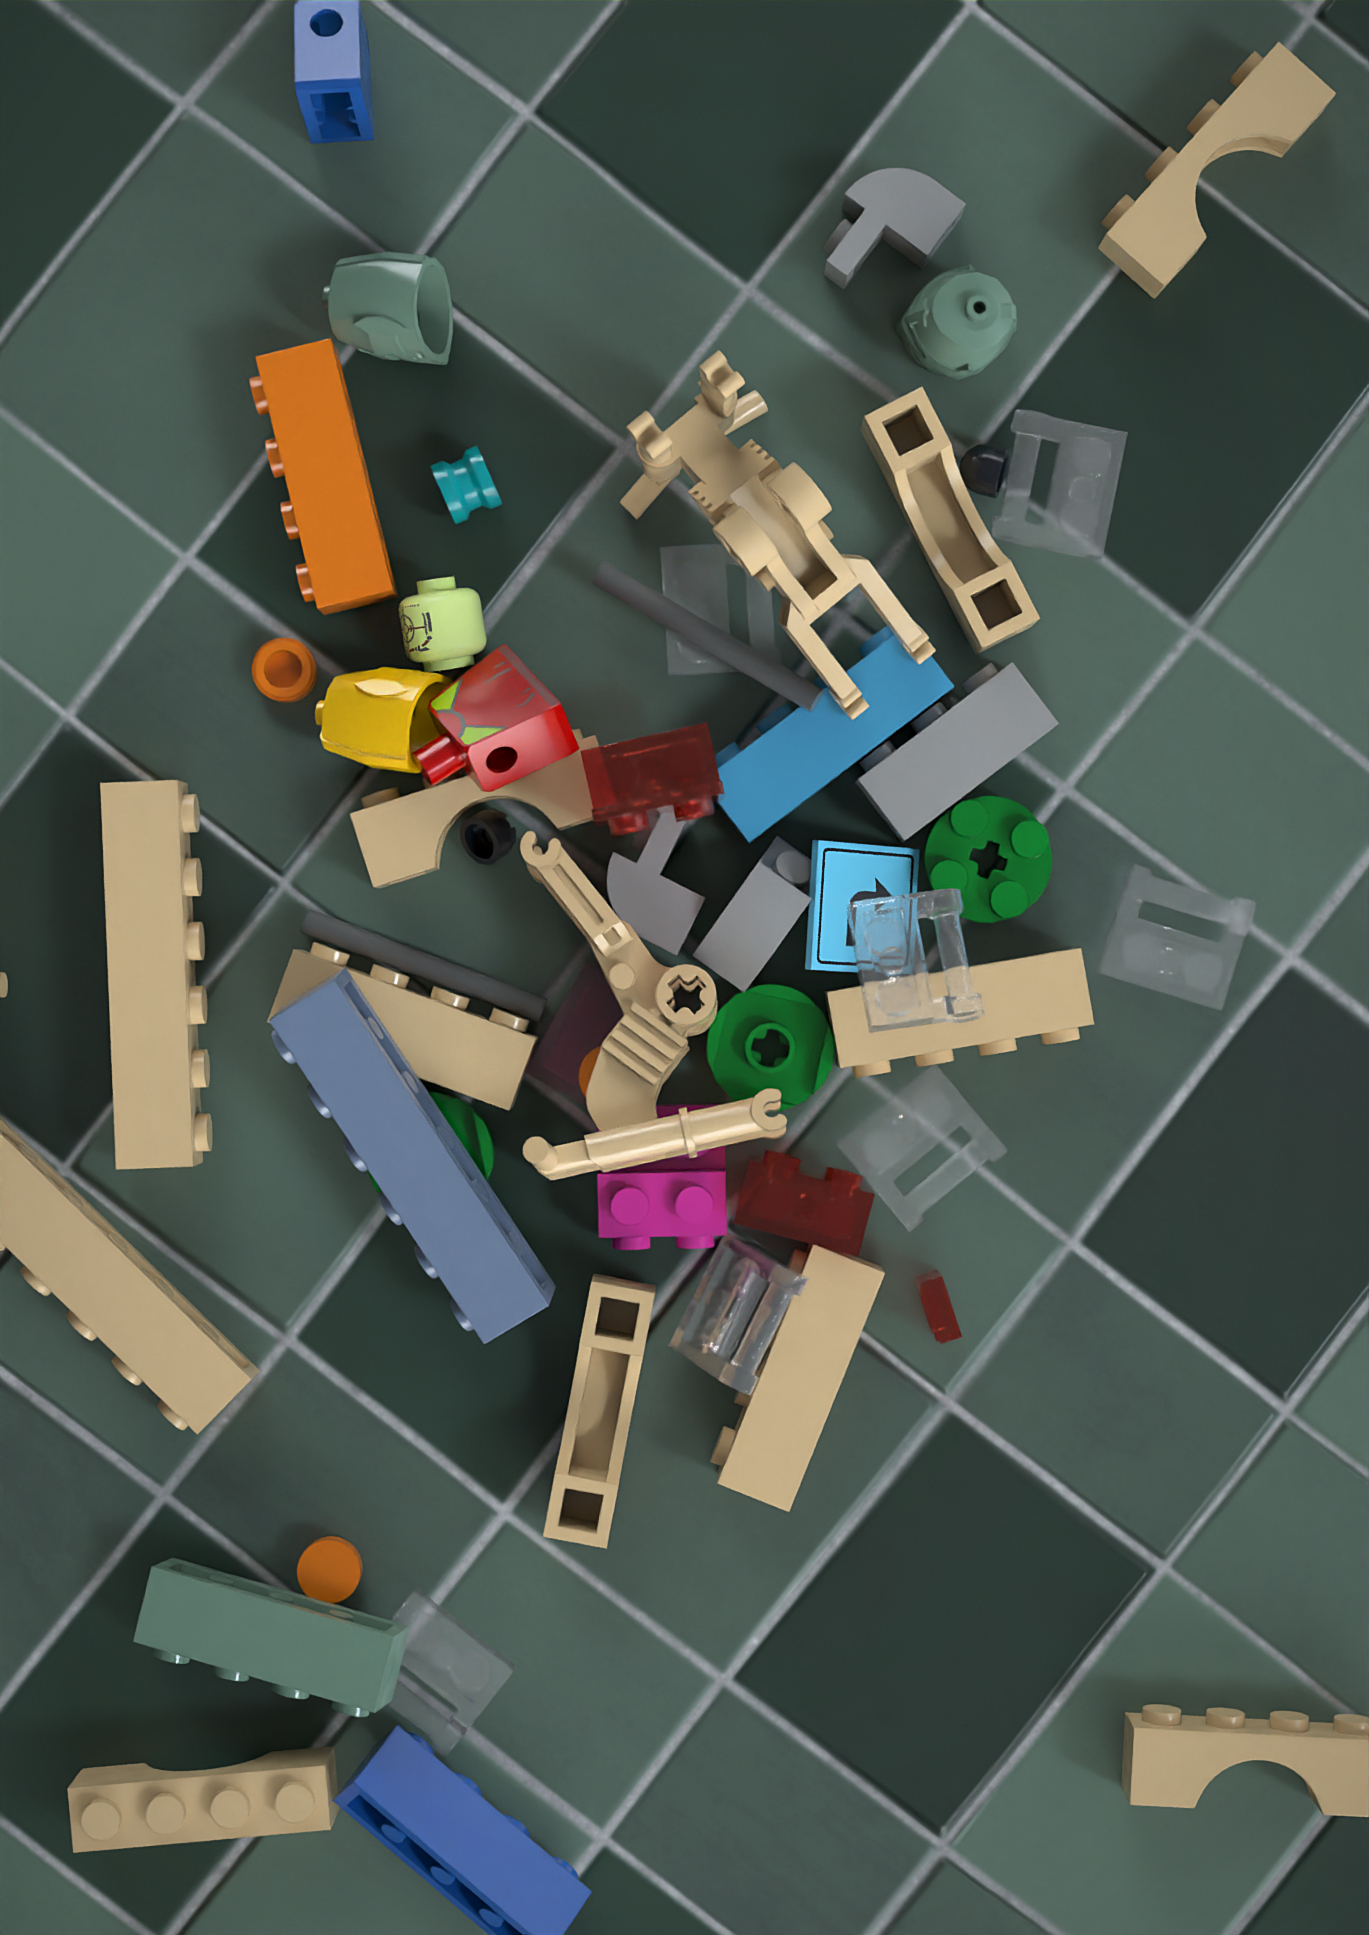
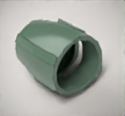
M379 252L343 258L335 264L332 269L331 284L325 285L323 289L322 305L324 310L328 311L331 329L338 341L357 348L358 351L385 360L402 359L417 363L447 364L453 334V309L450 287L444 267L435 257L396 252Z
M969 264L941 273L931 280L912 300L903 317L898 321L895 330L897 336L902 338L903 345L916 363L930 373L959 380L980 373L1008 346L1012 334L1017 330L1016 305L1013 304L1009 293L997 278L975 272V267Z

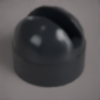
M979 444L969 449L960 461V474L965 485L979 495L996 499L1000 493L1007 471L1010 449L992 444Z
M496 809L479 811L463 821L460 827L461 843L473 860L483 865H490L504 857L512 849L516 842L517 831L515 826L511 828L509 822L505 819L508 816L507 814ZM485 831H487L490 834L492 842H490L487 836L485 835Z

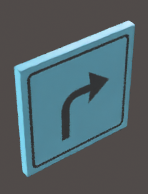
M813 840L809 894L811 901L809 902L805 969L912 976L920 849Z

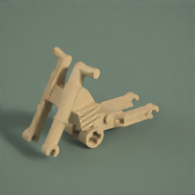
M718 350L698 366L701 377L698 385L701 387V393L694 398L695 406L667 430L662 432L655 424L653 417L646 410L626 426L627 431L636 442V449L642 462L644 474L620 500V503L638 519L669 482L680 474V470L683 468L696 484L688 492L714 527L712 529L718 540L738 565L749 576H754L766 591H770L774 586L782 595L779 624L828 686V691L836 703L851 720H854L869 705L861 697L862 693L812 629L810 626L812 622L854 587L858 586L895 635L901 646L918 665L936 652V649L928 641V635L912 620L869 560L860 555L839 554L830 542L834 535L821 519L831 512L832 508L824 494L807 473L795 462H792L782 470L776 459L770 456L752 439L740 449H737L726 437L727 434L767 412L768 408L756 390L737 399L736 391L745 384V381L737 371L734 372L731 369L726 357Z
M527 831L522 837L520 852L527 864L531 877L546 887L586 938L624 1016L603 1041L586 1092L589 1114L600 1132L584 1135L585 1140L554 1147L541 1137H531L523 1146L524 1157L533 1164L540 1174L552 1181L596 1170L609 1172L689 1154V1158L698 1157L697 1152L761 1137L765 1139L782 1137L786 1133L787 1118L782 1114H777L775 1117L765 1115L767 1112L778 1111L781 1106V1092L773 1088L762 1090L753 1098L687 1112L686 1107L678 1109L679 1114L658 1119L656 1101L663 1083L666 1082L672 1071L689 1051L686 1038L705 1032L715 1020L718 1009L715 984L709 974L700 967L683 964L670 968L658 963L651 956L631 925L620 920L562 848L560 841L556 838L551 839L548 842L547 852L543 854L542 849L536 846V834L533 831ZM682 988L687 994H693L700 989L701 1009L693 1014L689 1008L683 1007L675 1013L676 1004L673 994L678 989Z

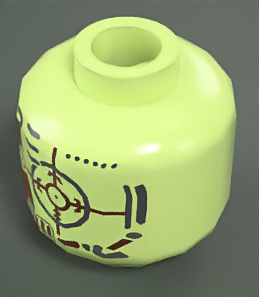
M454 576L416 582L418 594L406 597L399 605V617L407 657L414 662H423L425 672L474 665L473 655L481 652L487 641L479 594L470 588H456Z

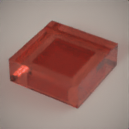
M934 1270L916 1276L915 1284L931 1333L936 1342L939 1341L940 1344L961 1338V1331L940 1272Z

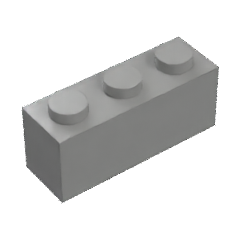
M1013 662L1000 672L997 671L992 663L988 664L961 685L968 695L950 710H947L941 701L910 724L917 733L912 739L898 749L888 740L859 762L866 773L855 784L900 843L908 839L1059 724Z

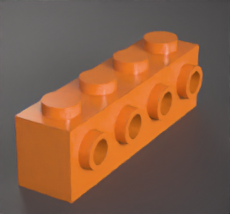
M329 338L256 356L260 376L250 378V386L259 416L270 415L275 438L265 440V446L274 478L285 476L290 500L281 502L280 506L289 539L300 538L306 563L296 565V573L305 603L315 600L317 609L324 615L397 598L398 593L339 353L332 339Z

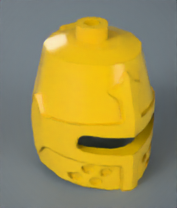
M386 666L374 670L338 675L330 684L325 700H320L315 710L316 723L322 726L320 739L324 749L372 768L419 773L420 770L412 757V752L439 737L427 707L432 698L453 683L451 677L438 673ZM416 706L415 716H412L414 708Z

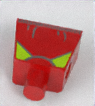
M503 644L429 701L427 710L439 737L412 752V757L418 769L431 786L462 768L483 792H492L565 758L580 748L561 703L507 645Z

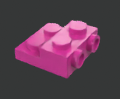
M724 1103L656 1104V1111L659 1119L679 1114L678 1109L686 1107L687 1112ZM725 1146L697 1152L698 1157L689 1158V1154L609 1172L598 1170L599 1238H612V1248L617 1250L648 1249L651 1247L650 1237L676 1236L677 1248L702 1249L714 1247V1236L727 1235Z

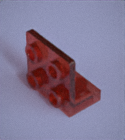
M707 722L580 751L593 806L591 812L594 824L598 828L609 826L613 837L650 829L648 817L674 811L676 822L714 814L715 811L713 802L724 800L725 792L722 780L720 781Z

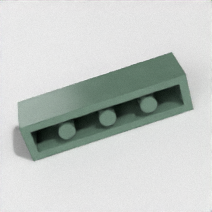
M171 1558L151 1567L133 1642L152 1647V1655L166 1662L186 1664L189 1663L190 1659L212 1665L211 1672L218 1677L232 1681H247L249 1676L271 1682V1690L281 1696L307 1699L309 1694L332 1700L331 1708L337 1712L349 1716L367 1717L370 1712L376 1713L393 1699L410 1626L180 1559Z

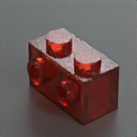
M765 1149L763 1159L748 1156L732 1216L733 1223L859 1256L875 1196L871 1188L862 1186L863 1175L827 1166L824 1176L800 1170L801 1158Z

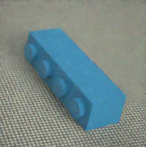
M886 626L858 648V651L864 658L846 671L847 675L862 693L861 697L869 705L854 720H851L836 703L828 691V686L819 676L812 683L822 688L824 692L812 712L801 706L792 712L785 703L756 725L762 736L752 744L741 750L737 743L733 742L705 764L711 775L702 781V785L747 844H750L955 687L932 656L918 665L901 646L889 627Z

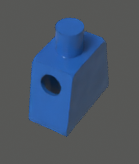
M360 0L297 1L294 3L295 92L311 144L374 140L369 41Z

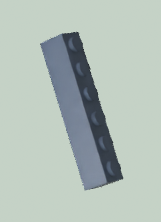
M346 967L281 1007L269 1020L275 1029L271 1032V1036L277 1050L288 1063L294 1064L297 1062L311 1083L307 1086V1090L313 1104L325 1118L333 1116L345 1134L346 1138L343 1139V1145L350 1160L360 1171L365 1172L369 1170L382 1190L379 1192V1199L386 1214L396 1225L404 1223L417 1243L414 1246V1251L420 1265L431 1278L435 1279L439 1276L452 1295L449 1300L450 1306L461 1326L467 1331L474 1329L482 1342L486 1344L548 1307L556 1285Z

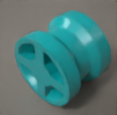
M477 445L465 450L462 459L451 464L441 460L430 465L456 525L468 520L472 510L482 506L493 509L502 505Z

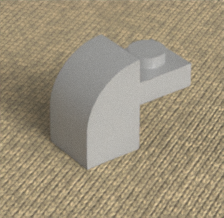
M886 168L869 173L856 181L845 192L842 209L857 221L852 224L845 218L826 242L823 251L830 255V257L826 261L824 275L842 289H845L882 239L923 269L961 219L966 203L931 177L912 169Z
M665 806L659 818L650 813L647 814L631 847L642 852L637 863L613 852L607 870V892L616 915L620 920L631 925L639 937L678 955L705 901V897L661 876L688 822L687 816Z
M777 836L692 956L745 992L811 901L809 897L811 859Z

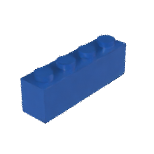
M399 1725L394 1727L374 1745L332 1800L488 1935H564L592 1893L590 1889L578 1880L577 1872L569 1863L561 1858L550 1856L530 1839L529 1831L520 1821L509 1815H502L482 1797L481 1790L471 1779L462 1774L453 1773L434 1756L433 1749L422 1737L415 1733L404 1731Z

